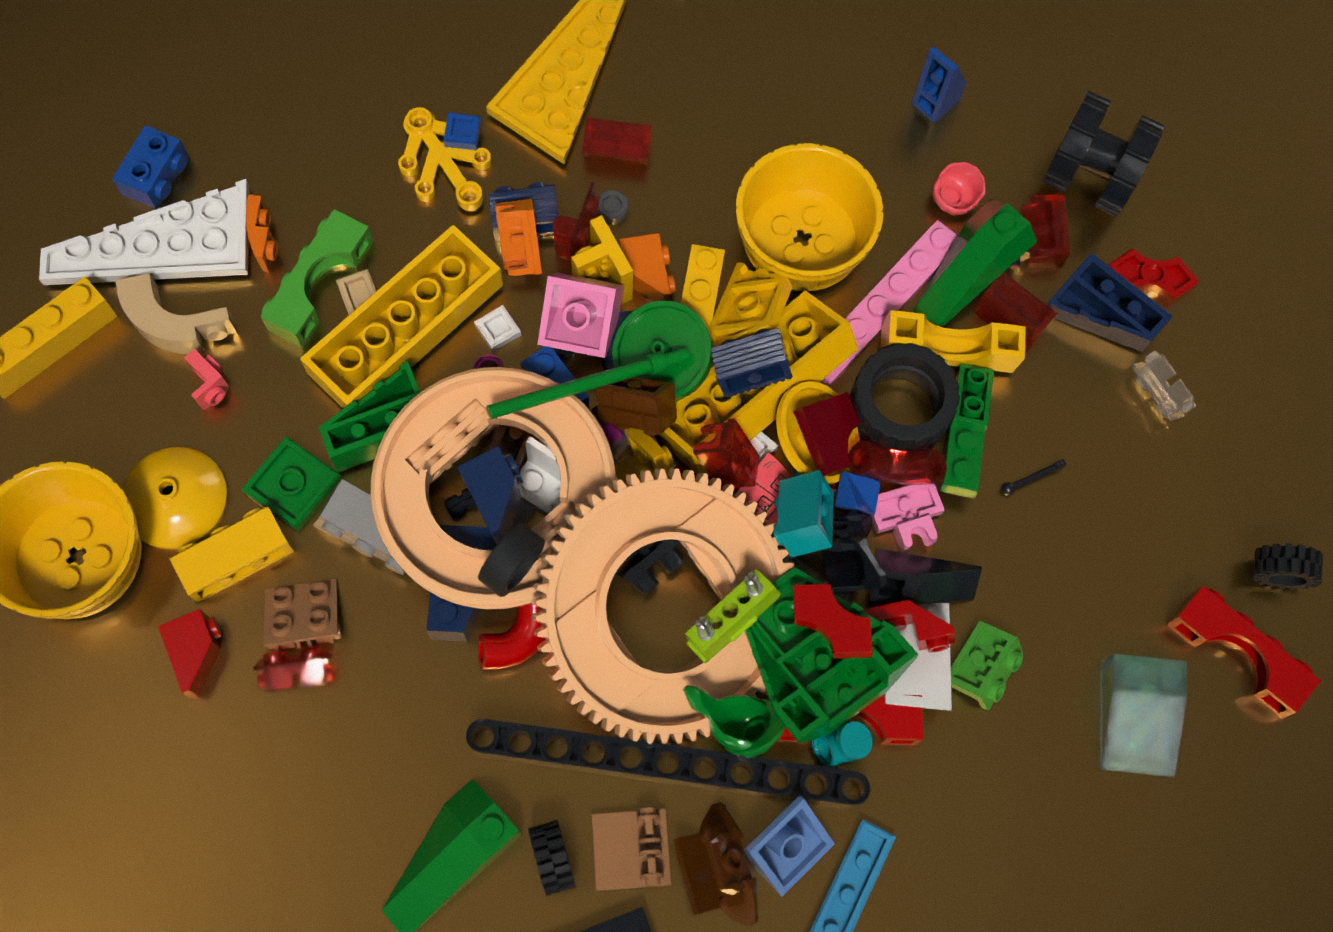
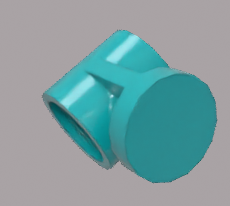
M847 721L831 734L812 740V748L818 762L823 767L832 768L845 762L866 757L872 748V736L864 724Z

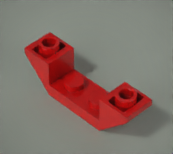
M909 600L864 609L863 611L880 622L886 621L894 626L898 632L906 629V625L913 623L919 651L927 649L930 653L940 652L950 647L949 644L955 643V631L952 625Z

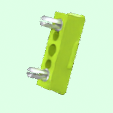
M757 569L753 573H748V577L745 576L743 582L704 617H700L699 621L696 620L695 625L685 633L688 639L687 646L704 663L709 662L725 646L735 641L757 621L758 616L781 596V593ZM732 613H738L733 618H727Z

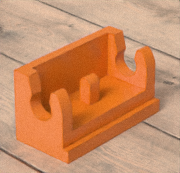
M532 199L495 203L504 270H508L509 276L542 274Z

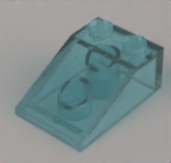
M1112 654L1101 662L1100 770L1166 777L1175 776L1187 699V661Z

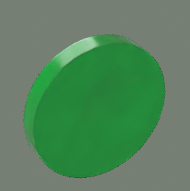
M655 301L637 308L622 322L614 338L612 350L613 364L616 368L643 360L645 355L660 351L664 354L686 347L690 352V361L667 367L665 372L651 376L649 373L636 376L674 384L676 397L674 401H678L696 391L707 378L713 363L710 349L714 347L713 339L706 323L689 307L674 301Z

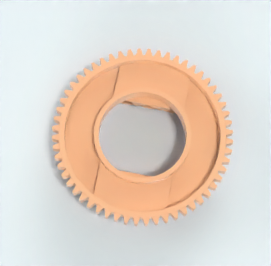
M655 469L654 476H652L649 470H644L640 472V479L635 474H627L626 485L621 479L612 480L613 490L608 486L602 485L599 487L600 498L595 494H588V506L577 503L575 508L578 515L575 517L567 514L564 517L568 527H557L555 529L560 536L559 540L548 541V545L553 551L551 554H542L541 556L548 563L547 567L537 569L536 573L544 577L543 582L533 586L534 589L541 592V597L532 600V604L540 607V612L532 615V620L541 622V627L534 630V635L545 637V640L537 646V649L541 652L550 653L542 660V663L547 667L555 666L549 673V677L553 680L562 679L556 687L558 691L562 693L570 691L566 700L572 705L580 702L577 711L582 715L590 712L588 720L595 724L602 720L601 728L610 731L615 726L614 733L620 737H624L628 731V738L633 741H638L642 734L643 741H646L648 744H652L655 736L657 742L661 744H667L669 736L673 742L681 744L683 734L686 739L696 741L697 730L705 737L710 736V725L708 718L704 717L702 713L693 710L689 705L683 691L685 686L690 685L704 688L715 699L731 694L756 697L755 693L757 691L768 694L746 634L744 632L735 641L730 642L707 663H704L698 657L684 666L670 670H651L640 667L607 621V594L616 571L627 557L647 544L661 540H679L688 550V555L693 559L700 572L708 579L709 585L722 601L744 581L745 576L748 577V573H753L757 569L773 583L794 568V563L783 562V559L789 553L784 548L778 549L779 544L775 535L771 536L775 523L763 524L768 514L764 511L754 513L757 503L755 501H748L744 504L746 493L737 492L733 495L734 486L732 484H725L721 488V479L712 478L708 482V474L698 473L695 478L694 471L684 470L682 476L679 469H670L668 475H666L664 469ZM732 613L727 618H733L738 613Z

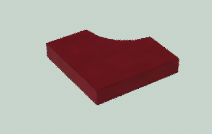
M848 392L794 411L815 467L821 471L823 476L851 466L848 455V439L852 430L860 425Z

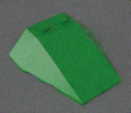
M796 567L772 583L781 593V596L758 616L757 621L745 631L775 715L799 744L831 734L884 695L918 657V653L894 626L886 621H878L863 612L864 608L854 602L853 604L848 603L835 595L834 590H832L834 598L846 611L857 616L870 617L872 658H834L828 641L819 632L809 627L797 626L794 622L793 585L822 584Z

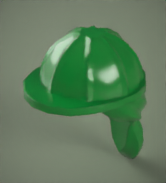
M690 685L683 688L691 708L708 718L713 736L729 753L742 755L747 758H755L768 752L785 729L783 723L775 715L769 700L740 694H731L715 699L704 688Z

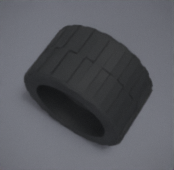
M897 343L889 347H883L866 359L857 374L849 397L860 422V425L857 426L860 441L866 444L867 448L882 454L881 456L906 459L908 457L921 456L922 453L930 451L937 442H940L954 419L960 402L958 380H956L953 369L947 365L945 359L927 347L923 348L911 343ZM894 378L905 379L917 384L927 393L933 406L932 418L923 424L913 426L892 422L883 416L875 406L871 394L873 387L881 381Z

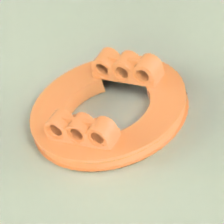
M485 367L453 374L427 387L410 400L391 422L381 440L373 463L371 475L372 511L376 527L390 555L403 571L427 591L449 602L478 609H508L532 603L533 599L541 597V592L534 589L533 586L534 584L542 583L544 578L536 573L537 569L546 568L548 564L541 556L542 554L552 553L553 549L548 545L549 540L558 541L560 538L555 529L557 527H568L564 517L567 514L575 517L578 515L575 508L577 503L584 504L585 506L589 505L588 494H595L600 498L599 487L602 485L608 486L613 490L612 480L616 479V472L609 442L595 416L575 395L498 418L490 419L488 417L486 405L558 385V383L539 374L516 368ZM496 425L517 427L537 437L554 455L561 476L559 496L561 503L531 529L545 540V546L524 578L504 597L498 596L478 580L481 567L493 550L471 548L447 535L436 522L429 501V485L445 469H450L452 463L466 454L471 446L475 447L479 440L488 435Z

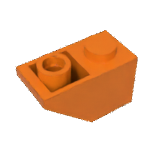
M659 233L619 239V246L633 269V289L652 302L670 301L671 295H676L673 275H667L665 265H670L669 251L667 245H661Z

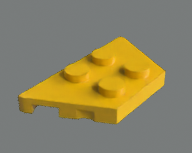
M736 263L709 326L714 347L721 345L729 339L739 340L752 336L762 329H776L793 287L789 278L779 274H771L761 268L754 272L748 270L745 263Z

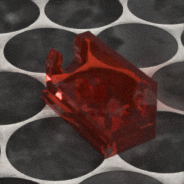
M586 118L582 155L584 157L596 155L640 161L641 164L648 165L652 126Z
M1057 193V195L1030 196V204H1022L1020 211L1021 215L1030 222L1037 242L1030 248V257L1025 260L1026 268L1063 267L1071 253L1064 193Z
M1005 273L985 292L973 312L988 324L994 322L1026 326V353L1058 314Z
M728 419V422L712 423L703 426L700 431L704 435L716 434L715 438L710 442L703 441L694 444L693 453L710 477L721 479V488L725 484H732L734 488L756 486L760 456L736 419Z

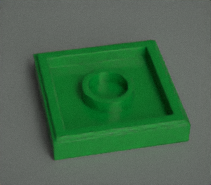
M285 436L241 488V491L263 508L269 507L278 519L296 532H299L341 481L342 476Z

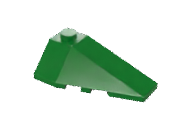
M991 199L965 223L915 305L914 312L925 314L926 319L937 326L943 327L1037 242L1030 222L1008 203Z
M474 779L468 782L443 805L381 910L399 932H416L522 836L515 825Z

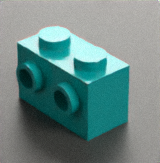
M820 470L781 480L779 483V496L775 499L778 518L777 523L774 524V535L778 544H783L791 557L832 547L834 493Z

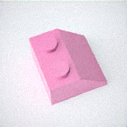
M563 273L549 275L537 345L605 358L619 319L624 285Z

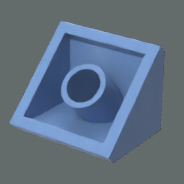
M799 796L744 849L746 859L783 896L835 843L806 801Z

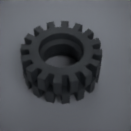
M1279 543L1272 544V546L1263 545L1262 548L1258 547L1255 551L1253 579L1261 585L1266 584L1267 587L1277 586V589L1287 587L1290 590H1297V588L1309 589V587H1318V585L1322 584L1323 554L1320 550L1316 551V548H1305V545L1292 546L1289 543H1285V546H1281Z
M558 820L528 828L537 868L546 896L576 887Z

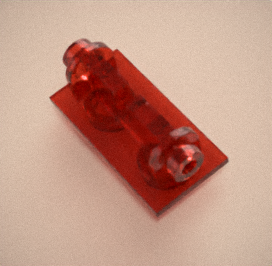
M316 647L301 650L300 655L286 656V653L283 651L264 654L263 659H260L253 667L254 671L263 670V673L257 675L258 687L265 688L266 691L293 688L292 674L299 675L300 687L326 685L327 681L334 679L333 667L326 666V663L333 656V651L323 652L322 648Z

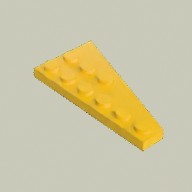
M579 0L486 106L487 113L562 164H565L627 0Z

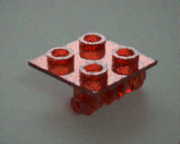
M591 182L578 219L559 216L553 222L555 252L561 258L571 260V257L575 256L580 249L590 246V242L587 241L590 232V220L600 216V213L597 212L599 197L595 196L594 182Z

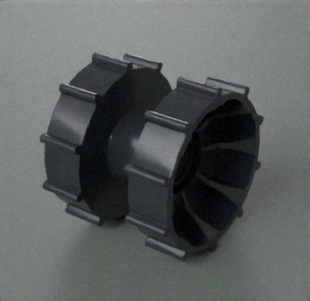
M1088 90L1042 183L1065 192L1078 167L1106 180L1094 207L1117 217L1123 210L1150 162L1162 137L1165 125L1142 115L1128 140L1121 139L1099 128L1111 100Z

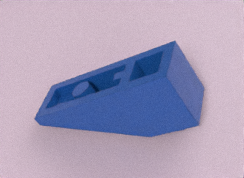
M934 46L928 51L911 104L933 123H936L960 101L966 81L959 67Z

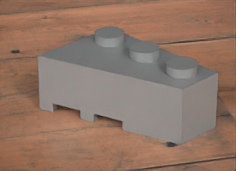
M341 479L313 526L336 539H341L353 545L355 550L368 557L375 556L385 561L384 565L387 568L403 575L405 571L390 555L376 527L371 495Z

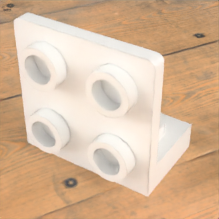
M529 437L525 442L528 461L520 470V476L524 483L518 485L523 501L544 515H547L561 503L559 498L561 489L560 469L550 449L542 441Z

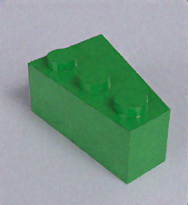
M408 360L399 366L400 370L384 382L379 381L375 384L373 390L358 402L354 400L318 427L329 458L338 473L375 459L381 440L393 419L410 400L420 393Z

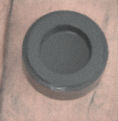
M607 190L601 193L596 200L597 217L602 215L605 222L610 225L621 223L628 215V200L626 196L617 190Z

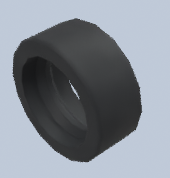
M517 524L500 540L481 567L478 580L498 596H506L519 584L534 565L545 546V540L525 524Z

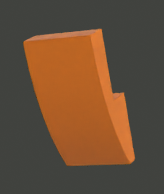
M248 194L246 204L248 239L262 271L270 272L271 262L276 261L278 256V242L274 240L269 230L271 211L267 209L262 196Z

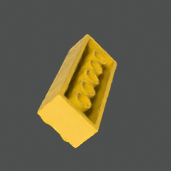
M452 225L300 358L307 374L342 408H345L354 400L358 402L373 390L375 384L379 381L384 382L399 371V366L407 360L410 368H412L503 286L501 268L457 227Z
M805 290L784 307L776 327L779 328L784 340L793 377L790 380L785 379L784 382L778 381L777 384L772 383L770 386L765 385L763 388L758 387L756 390L751 389L749 392L744 391L743 394L737 393L736 396L731 395L727 398L723 395L713 366L705 381L696 391L681 400L674 401L677 409L676 422L662 434L658 435L660 441L697 475L698 473L711 475L776 420L778 405L787 390L802 382L822 381L858 350L851 323Z

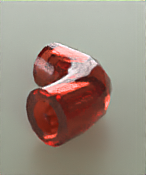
M859 441L852 446L848 454L851 466L848 467L852 473L880 482L903 485H935L943 482L947 472L945 457L942 452L936 449L898 450L879 446L868 441Z

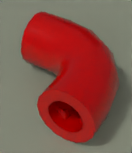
M530 603L517 607L516 621L506 632L479 635L477 653L481 670L503 669L520 665L539 651L537 646L545 640V637L534 635V630L541 627V622L532 620V615L540 612L539 606Z

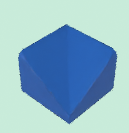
M841 472L835 506L849 512L855 511L862 514L875 515L880 482L852 473Z

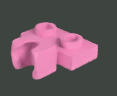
M932 478L879 494L875 515H870V517H872L877 534L894 529L893 535L899 551L907 553L913 544L911 534L919 535L926 546H931L937 541L938 535L931 517L941 515L945 510Z

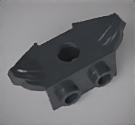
M850 511L846 517L833 515L832 547L822 550L827 581L828 584H831V589L834 590V593L847 594L857 590L873 591L887 584L886 573L876 561L867 542L868 534L872 528V517L855 511Z

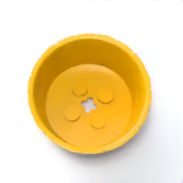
M812 143L783 146L774 150L773 153L770 152L761 157L754 164V167H751L745 174L741 186H739L736 199L737 226L746 254L755 269L761 268L771 274L788 277L793 286L792 290L803 292L805 290L816 291L835 285L850 274L872 249L883 223L882 197L873 177L866 169H863L864 166L853 157L843 154L838 149ZM802 230L804 234H811L812 238L808 239L807 246H803L801 242H794L793 238L797 237V231Z
M63 461L44 463L38 467L33 466L12 476L11 480L8 479L0 486V604L11 610H16V612L37 618L78 619L104 610L124 594L138 571L142 544L133 508L116 482L113 483V480L105 473L95 468L91 469L90 466L75 462L64 463ZM75 547L78 551L83 548L86 550L87 553L82 556L84 562L81 565H78L76 562L68 564L67 559L71 557L70 549Z

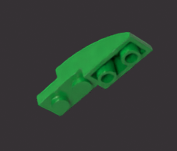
M960 363L956 378L959 384L960 402L956 409V415L946 431L941 469L943 470L941 492L975 498L978 493L984 434L989 422L994 370Z

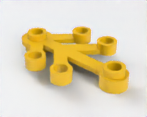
M416 107L411 109L403 122L405 132L409 135L404 155L398 160V166L401 174L406 177H412L418 173L419 165L416 157L423 140L429 151L421 178L414 187L417 198L420 201L427 202L435 197L436 192L433 183L438 166L440 165L456 189L458 205L467 211L478 209L483 203L480 185L473 181H466L452 159L470 162L475 169L484 171L492 164L490 152L485 148H477L476 151L444 147V143L440 142L435 134L444 136L446 122L435 120L434 115L425 108ZM419 123L425 124L423 127H415ZM481 156L487 158L484 162L476 161ZM406 163L414 164L411 168L403 167ZM424 187L430 188V191L427 193L420 192ZM469 196L476 198L474 201H464Z

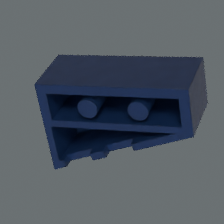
M1093 253L1085 259L1049 300L1042 313L1141 352L1145 350L1173 317Z
M439 525L451 538L471 548L493 550L497 545L488 527ZM430 592L426 631L431 640L467 642L481 609L458 605Z

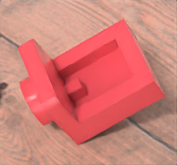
M194 349L184 359L205 383L194 391L191 396L202 410H206L210 406L220 403L230 387L220 374L223 370L221 366L209 354L203 358Z

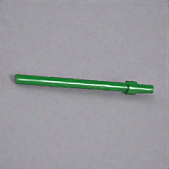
M684 347L664 354L660 351L645 355V358L640 361L486 405L488 417L494 419L649 373L651 376L665 372L667 367L690 361V352Z

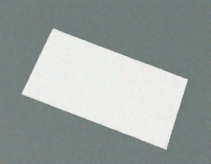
M949 603L918 605L950 624ZM913 623L906 625L907 628L899 631V633L918 653V657L885 693V704L952 711L950 647L935 653H930L927 649L919 651ZM908 695H922V697Z

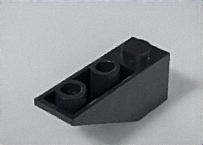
M876 548L874 557L886 573L887 584L873 591L869 590L870 600L890 604L909 600L916 605L974 599L982 566Z

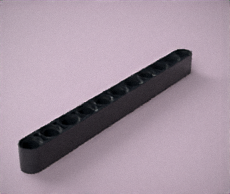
M478 719L472 722L466 732V741L471 750L477 756L787 801H794L801 796L809 804L844 809L858 807L866 801L871 791L867 777L860 772L759 757L747 758L731 753L653 742L648 744L646 741H633L625 738L490 719ZM490 730L494 733L493 742L489 746L479 747L475 745L474 739L479 731ZM518 735L528 736L531 739L530 747L524 752L513 751L511 749V742L514 737ZM554 740H562L568 746L567 752L559 758H554L547 753L548 745ZM591 745H598L605 752L602 760L597 763L588 762L583 756L585 749ZM627 750H634L639 753L641 762L634 768H627L620 761L621 755ZM664 755H670L676 759L678 768L672 773H664L659 770L657 760ZM700 760L710 762L714 767L713 776L707 779L698 777L694 771V765ZM739 765L746 767L751 775L750 781L745 784L736 783L731 776V769ZM777 770L782 772L787 778L786 787L783 789L773 788L768 781L770 772ZM816 776L820 778L824 786L823 792L821 794L810 793L805 786L806 777ZM845 781H852L860 788L858 799L852 800L844 795L842 786Z

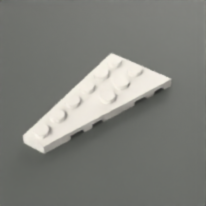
M247 179L235 182L236 186L222 191L214 189L206 192L205 197L190 202L182 200L135 216L132 222L120 226L112 224L103 227V232L85 238L80 235L42 248L39 280L43 285L74 284L84 276L91 283L115 282V280L150 273L154 280L248 275L249 239L246 228V204L249 194V183Z

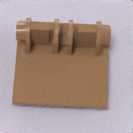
M337 579L265 589L264 647H268V649L275 648V651L278 652L281 649L293 648L295 644L297 648H302L303 641H307L308 646L311 647L314 645V640H316L317 644L335 643V639L342 638L341 626L338 624Z
M649 807L641 808L640 811L592 814L596 891L671 886L666 809Z

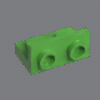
M979 621L951 666V687L978 700L981 708L989 711L993 703L999 702L1006 689L1005 683L1011 673L1017 672L1023 662L1024 654L1018 637L983 621Z

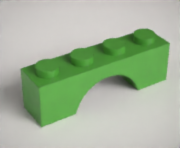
M336 209L332 211L328 218H324L317 228V235L310 245L307 244L303 247L299 254V261L293 270L288 271L283 276L280 289L274 298L268 299L263 306L261 319L268 331L300 348L304 347L320 323L315 308L310 302L314 284L323 274L332 269L340 267L356 268L374 242L369 226Z

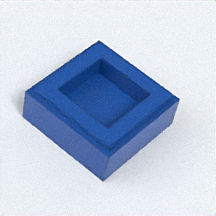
M448 112L443 140L444 147L477 151L482 123L481 116Z

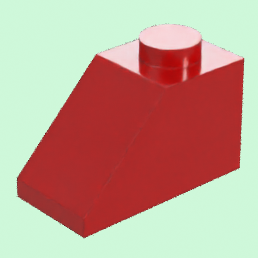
M201 609L158 626L181 693L191 700L199 696L221 650L217 640L218 637L222 636L220 627L214 616L209 618Z

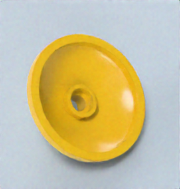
M814 381L802 382L787 390L780 400L776 416L777 435L782 451L791 465L801 475L817 471L794 411L839 395L830 387ZM858 427L852 430L848 439V455L851 466L824 476L828 484L839 482L841 472L852 473L860 453Z
M170 447L149 454L132 468L122 486V490L136 516L141 541L160 549H180L187 544L202 541L217 528L228 504V486L221 469L204 453L186 447ZM173 486L170 494L163 495L165 487Z

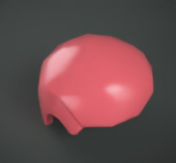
M966 161L953 162L947 165L934 180L932 185L933 200L942 211L949 214H966L975 208L985 195V177L976 166Z

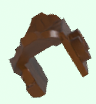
M722 802L711 805L709 812L702 821L698 834L673 839L694 915L720 908L730 918L748 926L755 924L759 918L757 913L756 878L751 876L740 839L744 835L727 810L726 805Z

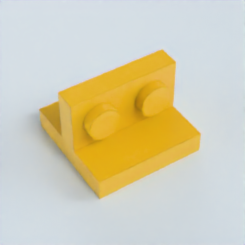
M601 215L590 220L591 246L580 249L575 256L571 257L572 275L624 285L622 305L633 300V269Z

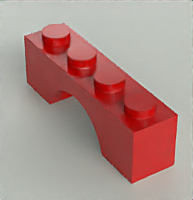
M1204 585L1190 594L1167 623L1170 628L1194 647L1207 642L1219 641L1233 645L1243 652L1250 661L1255 674L1253 695L1282 719L1297 713L1322 681L1313 674V670L1308 664L1294 659L1283 650V645L1277 639L1263 634L1254 626V622L1247 615L1236 612L1225 603V599L1220 593L1213 589H1208Z
M885 694L855 715L871 726L880 744L918 745L923 740V708L885 704ZM908 695V696L922 697V695ZM786 727L782 735L776 740L797 742Z

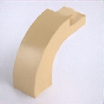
M150 273L115 280L118 299L126 316L147 341L163 350L178 354H189L195 349L198 353H205L203 340H221L229 334L237 333L235 321L227 307L192 315H176L162 308L159 287Z

